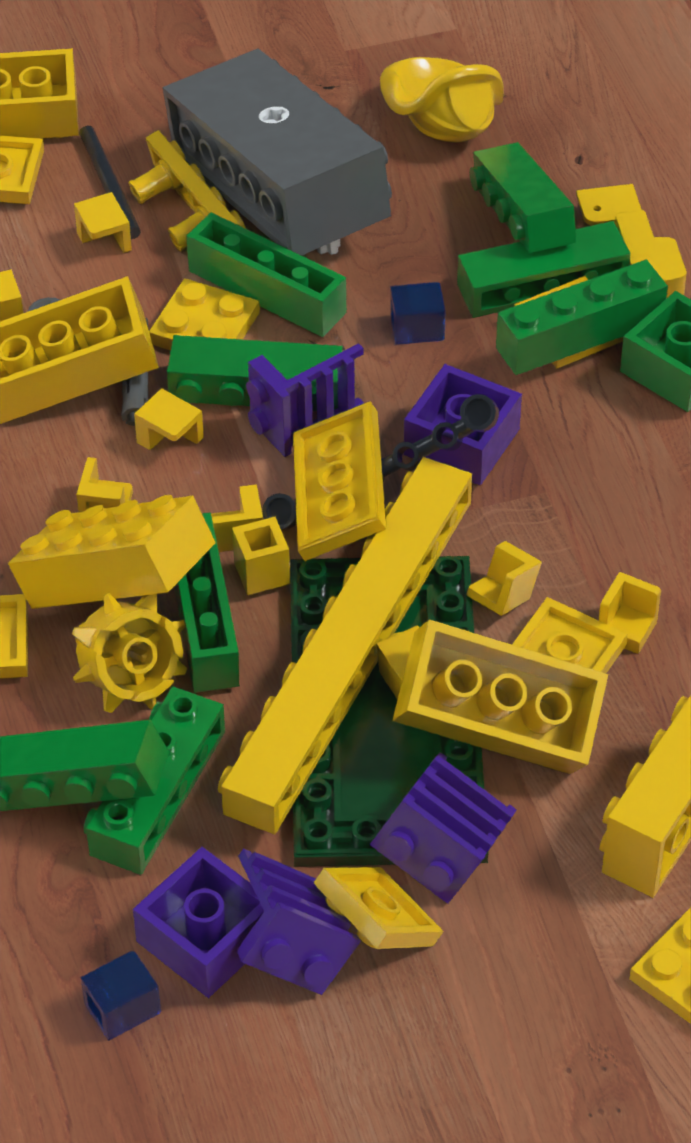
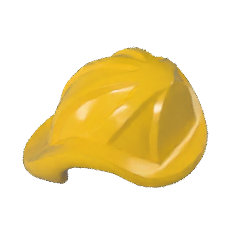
M412 57L392 63L383 70L380 76L381 92L391 110L400 115H408L419 131L441 141L464 142L478 137L492 122L494 106L500 105L503 102L504 85L502 77L495 68L488 65H463L442 58Z

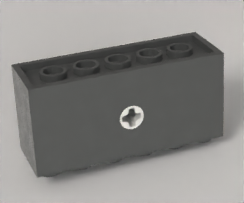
M259 48L162 87L171 141L174 140L178 143L185 155L186 162L189 165L196 164L203 174L205 182L210 187H216L227 202L276 244L301 256L315 249L320 254L329 252L333 255L338 252V247L341 246L340 238L391 217L389 199L392 197V190L387 181L386 164L388 163V155L383 144L374 140L358 124L351 122L341 114L338 108L332 107L316 91L309 89L297 76L290 74L275 59H271Z

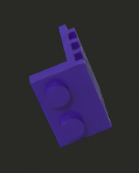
M358 343L288 380L263 355L249 361V381L246 387L250 396L248 420L253 430L258 435L263 434L286 457L292 454L294 432L364 404L359 397L355 399L354 359L364 354V348ZM337 368L338 408L334 410L333 370ZM316 379L317 419L312 421L311 381Z
M439 752L370 845L449 904L493 846L495 840L515 814L516 809L510 804L505 806L446 761L447 757Z
M243 848L238 857L264 913L236 950L241 962L322 995L361 942L358 935L348 932L352 923L328 906L326 903L327 897L314 884L316 878Z

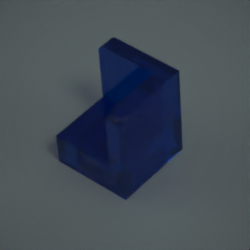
M439 282L390 286V319L395 345L434 342L445 339L446 310Z
M130 951L80 977L84 1004L108 1041L157 1016L161 1012L159 986L134 951Z

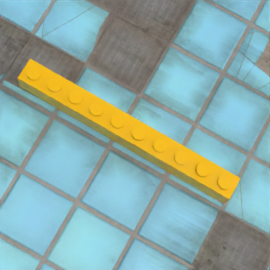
M426 457L421 459L414 472H407L403 479L398 499L395 503L389 502L385 508L386 529L367 537L362 557L357 565L351 564L343 580V588L338 597L332 596L327 602L323 613V621L317 630L311 629L308 633L300 659L297 663L291 662L289 664L279 693L276 697L270 696L266 701L261 715V722L255 732L250 730L245 735L240 748V756L233 767L227 766L223 771L218 784V792L222 794L223 815L275 835L375 667L378 661L376 643L385 640L395 633L470 506L472 473Z

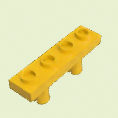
M159 130L145 137L155 167L140 177L129 181L130 190L138 203L143 204L146 200L169 188L175 189L194 211L195 214L174 227L168 228L170 239L180 252L187 247L186 235L210 212L246 229L240 215L235 210L231 212L227 210L225 202L216 187L209 188L205 184L203 174L194 163L189 165L186 162L185 155L176 141L169 142Z

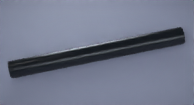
M89 125L84 126L79 131L83 144L106 194L113 193L130 223L131 239H135L141 233L138 223L94 128Z

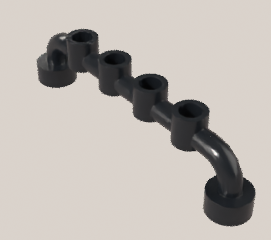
M472 395L461 406L460 420L453 424L448 422L439 423L433 429L432 434L414 443H399L394 448L392 454L381 459L383 482L386 476L401 468L409 471L415 470L423 457L440 449L454 451L461 446L464 437L476 431L485 432L493 428L499 418V410L496 403L485 395ZM451 429L454 435L453 440L449 444H443L441 440L443 432ZM407 449H412L414 458L410 463L405 464L402 460V455ZM282 493L271 495L263 504V518L276 517L281 530L294 527L297 524L296 499Z

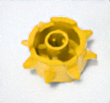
M107 593L103 596L104 606L91 614L86 622L73 629L72 635L77 643L76 653L80 668L73 676V680L75 683L89 681L102 689L103 708L106 712L112 713L124 699L136 702L143 701L150 709H153L156 704V697L167 690L174 682L171 679L172 676L185 675L187 668L178 660L183 658L184 653L179 633L185 628L184 620L171 622L166 617L158 614L157 594L143 595L135 604L117 601L110 593Z

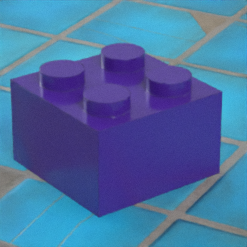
M444 364L405 417L404 442L414 443L432 434L433 429L439 423L448 422L453 424L460 420L461 406L468 397L475 394L489 397L496 403L499 410V418L493 428L485 432L476 431L464 437L461 446L454 451L440 449L426 456V458L472 473V482L481 486L520 430L522 394ZM451 429L443 432L441 436L443 444H449L453 440L454 435ZM407 449L404 452L405 456L414 458L412 449Z
M201 847L133 908L136 942L209 999L245 965V963L241 962L236 950L264 913V910L251 883L204 847Z

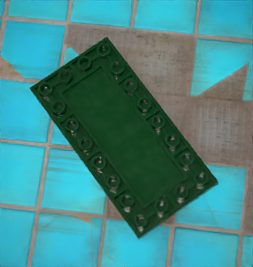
M439 556L395 633L406 631L417 625L420 628L429 619L474 633L472 598L466 595L471 585L469 556ZM312 558L304 561V559H290L292 662L297 663L303 654V645L310 630H317L322 623L323 613L329 599L332 596L338 597L341 592L343 580L351 564L357 565L361 558ZM377 661L293 804L294 867L396 865L370 845L379 831L439 752L447 757L446 761L484 789L482 748L394 722L393 717L398 700L379 673ZM489 852L486 853L481 863H488Z

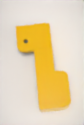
M633 184L576 190V197L583 219L588 225L614 221L631 253L630 265L647 259L668 285L667 298L674 291L684 295L687 271L677 242L670 237L653 236L646 212L641 209Z

